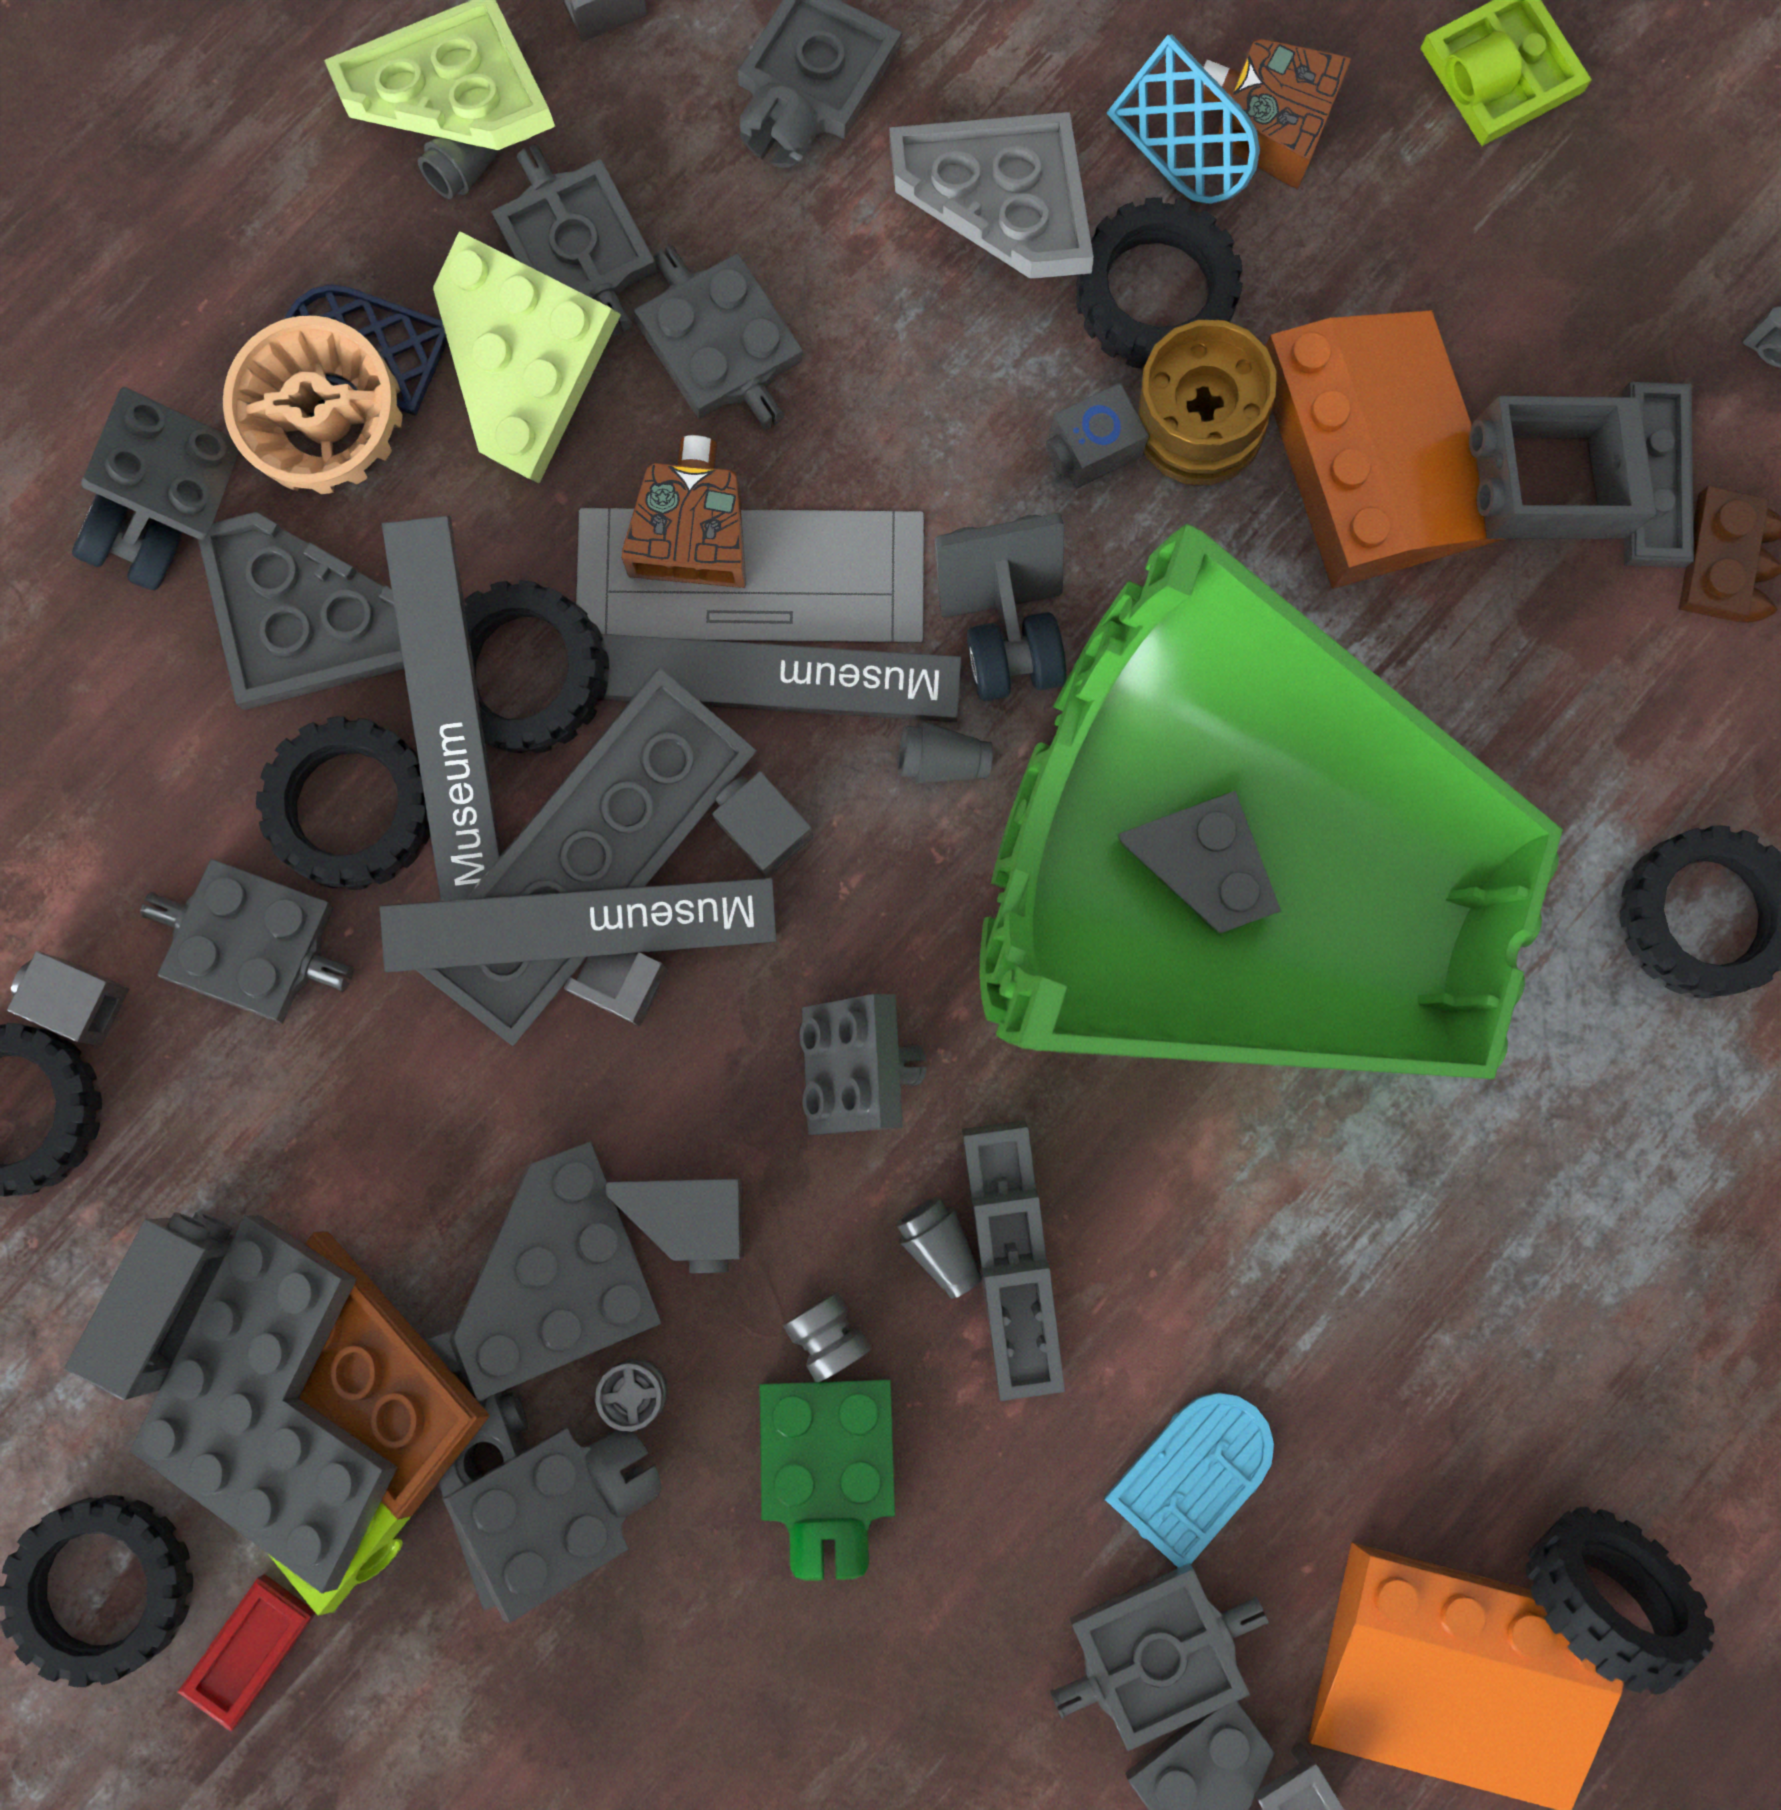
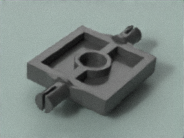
M529 146L537 168L534 167L526 149H522L517 155V160L524 169L531 186L519 198L491 211L514 259L612 308L621 314L618 323L623 332L627 331L631 327L632 321L628 318L617 295L624 288L658 271L653 256L602 160L594 161L574 172L553 174L542 154L540 146ZM617 324L611 336L620 335Z
M674 246L665 247V253L662 249L659 250L653 258L670 287L665 293L635 308L634 321L697 418L700 419L723 405L746 401L763 429L771 428L772 422L774 425L778 424L785 414L780 410L767 387L777 375L802 362L803 350L739 253L705 271L690 273Z
M210 859L195 894L187 900L185 905L150 892L144 900L166 912L145 904L141 906L140 914L142 918H148L174 928L172 944L157 976L165 981L283 1024L295 995L308 983L309 979L339 989L341 992L347 989L349 983L344 978L327 972L352 979L353 966H347L320 955L321 936L334 909L329 902L219 861Z
M1189 1563L1071 1617V1624L1084 1651L1086 1676L1058 1689L1050 1690L1061 1718L1063 1719L1065 1716L1098 1701L1100 1707L1114 1720L1127 1751H1130L1249 1696L1250 1694L1236 1665L1233 1639L1264 1624H1269L1258 1598L1255 1596L1247 1602L1220 1613L1218 1608L1206 1598L1196 1573Z

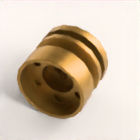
M1196 320L1174 328L1154 345L1143 368L1138 416L1149 434L1144 449L1145 456L1163 475L1186 485H1214L1236 477L1254 461L1264 440L1269 416L1276 397V369L1268 349L1249 330L1225 320ZM1196 411H1204V416L1209 421H1202L1200 414Z

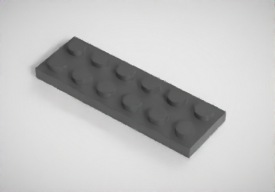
M661 668L656 669L465 899L646 886L712 806L718 795L731 783L757 750ZM586 957L422 969L416 971L506 1042L514 1046Z

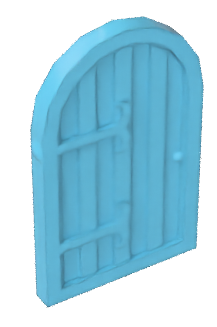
M1214 1392L1198 1396L1173 1415L1166 1427L1103 1498L1138 1530L1142 1538L1149 1540L1174 1565L1180 1568L1189 1563L1191 1564L1250 1495L1256 1492L1270 1469L1274 1442L1269 1423L1257 1407L1237 1395Z

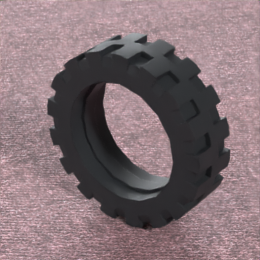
M1162 197L1146 198L1144 205L1135 207L1134 203L1131 202L1118 208L1117 214L1113 219H1110L1108 216L1105 217L1096 227L1095 234L1091 239L1094 256L1092 273L1077 275L1076 307L1078 313H1083L1085 317L1083 326L1091 339L1097 336L1102 342L1101 349L1107 355L1115 358L1118 354L1127 359L1126 365L1142 369L1154 345L1176 327L1196 320H1225L1231 322L1242 292L1243 282H1240L1239 279L1243 270L1240 254L1234 255L1232 248L1235 242L1226 229L1220 231L1215 226L1217 219L1204 209L1199 214L1190 209L1192 203L1184 200L1175 199L1174 204L1162 203ZM1162 243L1181 249L1198 263L1207 279L1209 294L1205 306L1195 317L1179 325L1155 327L1135 321L1118 307L1109 291L1108 274L1112 263L1120 254L1142 244Z
M519 580V584L514 585L507 581L497 582L490 585L491 591L484 594L476 591L470 594L464 601L467 604L465 606L475 679L476 661L484 642L499 626L519 617H536L550 623L562 635L568 650V675L559 696L544 711L526 719H506L493 713L482 701L477 687L485 744L508 752L523 754L525 751H532L534 753L552 750L551 745L557 742L566 744L578 735L575 730L582 723L589 725L598 712L593 709L598 697L604 699L607 691L608 682L603 680L604 669H609L608 653L601 647L600 641L603 640V637L597 625L590 621L587 616L588 614L583 608L563 594L550 587H542L532 581Z
M344 716L327 718L328 723L318 726L312 722L298 729L301 735L292 741L288 738L283 740L274 750L279 754L272 764L266 762L260 776L265 781L263 792L257 791L256 809L262 812L263 821H259V826L264 838L270 841L273 847L271 850L276 857L295 872L329 888L345 887L349 890L366 889L368 884L374 882L383 884L396 877L394 872L402 866L407 869L418 858L415 852L420 844L426 845L431 836L417 753L394 732L378 726L373 721L358 718L357 721H349ZM358 753L377 759L388 768L397 786L398 807L391 827L376 844L356 854L335 855L319 850L306 839L298 823L297 801L305 780L320 764L338 755Z
M1716 825L1706 829H1690L1657 844L1649 854L1642 856L1632 868L1635 871L1633 878L1627 880L1622 889L1621 897L1627 899L1625 908L1620 910L1621 927H1627L1630 939L1625 940L1630 953L1632 956L1639 955L1645 963L1641 966L1643 971L1652 979L1661 978L1667 982L1665 986L1667 989L1679 994L1689 992L1694 994L1696 998H1714L1738 994L1761 987L1773 980L1772 975L1775 972L1781 971V852L1772 844L1765 847L1758 843L1759 836L1752 832L1742 830L1734 833L1730 831V826ZM1700 861L1722 864L1740 875L1754 895L1759 913L1756 937L1748 951L1734 962L1722 965L1701 962L1685 952L1670 933L1664 912L1667 887L1675 874L1688 864Z
M16 1023L0 1025V1058L5 1056L24 1057L37 1064L50 1079L56 1106L53 1126L42 1146L24 1160L11 1164H0V1197L31 1195L39 1192V1189L45 1186H54L67 1178L65 1172L70 1167H79L87 1157L89 1152L84 1149L88 1141L96 1140L100 1128V1123L95 1122L96 1109H102L101 1092L95 1091L92 1083L93 1080L97 1079L95 1071L90 1063L82 1062L79 1057L82 1052L71 1042L58 1038L56 1033Z
M119 1495L86 1498L48 1513L41 1518V1522L28 1528L18 1539L17 1543L20 1546L17 1552L8 1555L2 1570L3 1574H7L5 1585L0 1587V1607L4 1606L6 1619L0 1621L6 1639L13 1636L15 1643L18 1645L19 1648L14 1653L25 1665L33 1662L37 1667L41 1668L38 1673L39 1676L52 1682L60 1678L69 1680L68 1686L88 1687L94 1682H101V1685L109 1684L149 1662L174 1639L175 1635L173 1634L176 1627L183 1624L190 1606L185 1605L186 1595L193 1591V1573H187L185 1561L190 1559V1555L185 1542L178 1544L175 1536L172 1534L176 1527L166 1516L157 1518L153 1515L151 1511L154 1507L140 1500L132 1503L124 1500V1496ZM83 1534H105L122 1541L139 1558L147 1579V1605L139 1624L126 1638L110 1645H90L71 1637L55 1620L47 1599L48 1573L56 1554L70 1540Z
M1577 1507L1572 1513L1570 1511L1565 1512L1530 1549L1528 1556L1531 1557V1560L1526 1564L1527 1578L1534 1581L1530 1591L1536 1605L1543 1606L1547 1612L1544 1619L1555 1634L1562 1633L1570 1642L1567 1648L1582 1662L1587 1658L1596 1665L1595 1672L1605 1679L1613 1682L1617 1678L1623 1681L1625 1689L1641 1693L1648 1688L1652 1695H1659L1666 1692L1669 1688L1673 1689L1713 1649L1714 1642L1709 1638L1714 1634V1624L1711 1618L1705 1616L1704 1611L1708 1606L1701 1592L1693 1590L1689 1584L1692 1578L1681 1564L1675 1566L1666 1556L1669 1551L1657 1540L1649 1541L1642 1535V1529L1628 1520H1625L1623 1523L1617 1521L1614 1513L1599 1509L1596 1513H1592L1589 1507ZM1585 1564L1601 1570L1618 1582L1638 1602L1649 1619L1654 1634L1640 1629L1611 1606L1599 1593L1589 1577Z

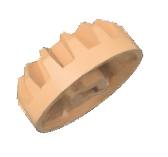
M291 317L262 329L238 352L225 380L223 412L228 432L241 454L257 469L284 487L298 491L300 488L313 489L320 494L334 493L335 485L350 481L356 485L367 479L364 472L366 468L377 458L386 461L392 449L388 440L393 428H401L402 413L397 407L396 396L400 392L399 384L389 370L384 358L358 331L342 322L326 317ZM326 374L344 378L354 384L358 390H353L348 384L333 386L327 380ZM324 400L325 404H319L318 401ZM313 412H314V416H312V417H309V416H308V413H313ZM364 423L363 430L353 445L345 451L334 455L333 443L343 438L348 433L351 425ZM301 431L307 438L316 443H321L322 457L311 456L298 450L289 440L286 432Z

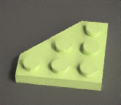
M470 0L324 60L350 118L495 150L527 140L536 134L555 127L549 108L496 0Z
M459 231L433 286L478 451L526 478L540 483L621 314Z

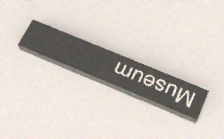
M440 516L381 523L441 901L465 899L501 856L502 851L451 516Z
M602 634L603 640L600 641L602 649L608 653L609 669H604L603 680L608 682L604 699L598 697L597 700L629 702L653 672L661 668L707 707L957 722L961 656Z
M772 878L379 906L384 972L776 942Z

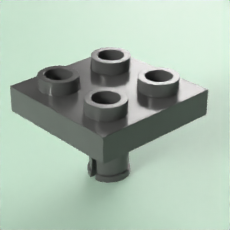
M871 994L802 1007L803 1023L800 1028L799 1038L805 1061L806 1088L803 1093V1109L807 1116L808 1135H830L903 1128L901 1085L917 1086L921 1084L925 1078L927 1067L904 1066V1063H908V1061H925L926 1055L919 1045L908 1044L906 1046H898L896 994Z

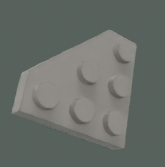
M1070 112L889 128L896 193L1030 279L1092 273L1094 256Z

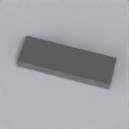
M1630 382L1623 389V397H1634L1640 400L1657 515L1624 539V566L1686 568L1694 562L1691 384Z

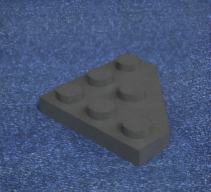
M257 512L214 522L206 539H198L235 702L241 709L247 710L404 669L391 588L378 584L357 572L349 564L312 543L308 544Z
M591 1141L534 1162L525 1168L515 1190V1197L502 1226L499 1227L466 1307L463 1313L460 1314L449 1341L467 1389L477 1401L661 1324L616 1205L606 1196V1179Z

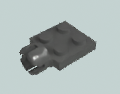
M782 0L738 70V85L753 94L740 115V138L746 147L757 157L763 159L774 141L777 140L782 146L771 163L776 167L789 168L801 161L816 136L826 132L845 139L899 51L902 32L840 0Z
M568 1428L560 1429L442 1498L504 1622H513L629 1550L622 1534L621 1526L624 1520L632 1513L654 1501L661 1492V1481L655 1464L646 1470L638 1466L623 1475L620 1473L622 1469L649 1453L641 1440L633 1432L612 1431L587 1447H580L573 1440Z

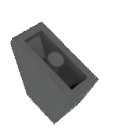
M743 1179L606 1182V1196L673 1261L689 1260V1273L729 1272L728 1259H741L744 1257Z

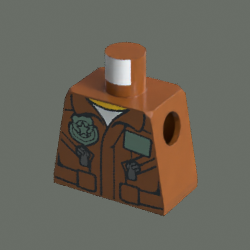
M1265 39L1253 41L1241 72L1207 59L1203 68L1242 107L1257 130L1260 146L1257 167L1285 184L1299 189L1351 59L1342 55ZM1204 83V100L1222 102ZM1232 113V133H1246L1238 118ZM1223 117L1217 134H1223ZM1248 140L1232 141V153L1248 161L1250 152ZM1218 142L1223 147V142Z
M697 435L684 436L680 439L677 465L653 463L646 468L622 548L621 558L629 578L745 588L746 570L737 473L731 470L715 469L717 443L714 440Z

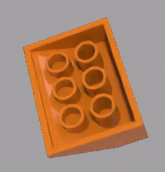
M1432 310L1333 317L1270 335L1265 347L1268 349L1276 369V397L1272 411L1332 589L1505 540L1487 539L1484 516L1480 515L1477 508V490L1480 482L1477 459L1472 456L1469 448V435L1472 424Z
M1351 1542L1308 1741L1310 1744L1552 1809L1572 1810L1619 1702L1624 1683L1617 1678L1613 1682L1605 1679L1595 1672L1596 1665L1587 1658L1582 1662L1567 1648L1570 1642L1563 1634H1555L1544 1619L1547 1612L1543 1606L1536 1605L1530 1589Z

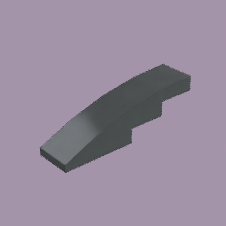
M1025 1120L962 1129L966 1167L1000 1401L1065 1392L1051 1274L1046 1259L1040 1202L1035 1186L1028 1125Z

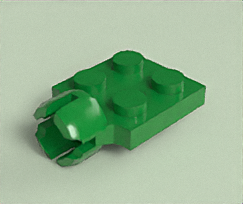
M891 1380L759 1384L761 1521L785 1523L789 1532L790 1568L795 1578L805 1581L824 1580V1540H835L836 1580L855 1579L865 1575L869 1566L868 1531L871 1522L881 1517H895Z

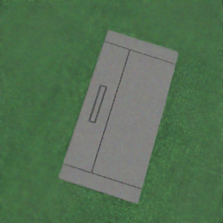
M581 508L579 510L576 604L583 608L588 614L587 616L590 621L597 625L601 634L693 640L923 641L924 513L921 511L741 510L746 586L745 588L629 578L621 556L634 509Z

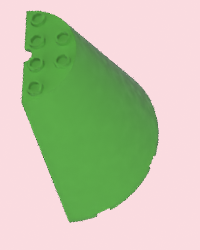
M1185 524L1170 535L1149 556L1145 568L1149 571L1145 585L1140 586L1128 581L1106 611L1073 666L1053 708L1061 710L1063 713L1056 717L1054 725L1058 726L1051 746L1040 742L1036 744L1008 818L991 884L1003 888L1005 891L998 895L997 903H1000V908L996 919L985 917L983 922L979 977L981 999L986 1019L999 1024L996 1035L999 1038L1015 1046L1030 1050L1495 1079L1497 1069L1507 1054L1508 1040L1506 1036L1513 1010L1525 988L1524 971L1519 970L1517 967V955L1520 947L1531 945L1540 932L1542 925L1540 912L1548 882L1552 879L1558 867L1559 856L1557 849L1563 829L1202 530ZM1236 791L1281 911L1217 934L1180 897H1177L1148 867L1121 845L1118 834Z

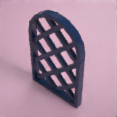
M332 284L312 288L295 300L285 319L297 317L300 313L302 316H310L306 307L315 300L327 297L332 311L322 314L320 317L336 319L346 324L344 315L364 307L371 325L357 331L364 337L376 334L383 350L379 353L384 360L387 359L405 400L403 402L397 399V407L401 411L417 415L448 341L442 320L372 296L361 290ZM334 295L353 298L355 301L339 307ZM372 306L394 313V315L378 321ZM411 320L434 329L417 336ZM403 321L411 339L389 347L382 330ZM437 338L428 360L421 344ZM415 347L422 365L401 374L394 356ZM326 374L327 380L333 386L348 384L353 390H358L351 382L343 380L338 376ZM421 376L412 398L405 382Z

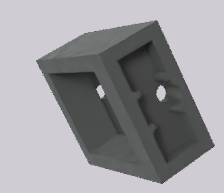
M1498 396L1472 423L1469 435V448L1472 456L1477 459L1480 484L1476 500L1480 515L1484 516L1487 539H1626L1657 515L1639 398ZM1513 438L1588 439L1598 506L1522 505Z
M174 1212L171 1218L145 1219L64 1369L122 1400L159 1391L233 1240L228 1237L232 1228L223 1221L202 1212H195L193 1218Z

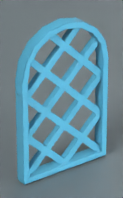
M1167 35L1106 114L1170 181L1171 185L1189 199L1208 204L1232 199L1247 187L1257 170L1260 153L1257 130L1242 107L1232 99L1173 35ZM1175 52L1193 71L1175 72ZM1166 53V73L1149 74ZM1194 79L1195 104L1176 105L1175 80ZM1166 81L1167 105L1148 107V82ZM1204 83L1222 102L1204 103ZM1139 87V107L1123 108ZM1223 109V134L1204 135V111ZM1195 111V136L1176 137V112ZM1167 113V137L1149 138L1148 114ZM1232 113L1238 118L1246 133H1232ZM1139 115L1140 134L1123 116ZM1248 140L1250 152L1247 165L1232 166V141ZM1223 142V166L1204 167V143ZM1195 143V167L1176 168V144ZM1167 145L1168 165L1151 146ZM1233 173H1244L1238 184L1233 187ZM1224 174V194L1214 197L1205 195L1204 175ZM1195 175L1196 191L1187 186L1179 176Z

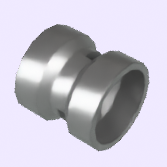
M839 1292L828 1296L783 1325L791 1341L802 1345L805 1351H809L810 1355L808 1356L806 1366L816 1383L839 1372L872 1349L862 1331L850 1330L847 1326L849 1324L846 1318L848 1307Z
M630 1359L619 1363L602 1376L596 1388L595 1404L600 1417L607 1425L618 1431L632 1432L644 1428L660 1414L667 1401L668 1385L665 1375L657 1365L645 1359Z

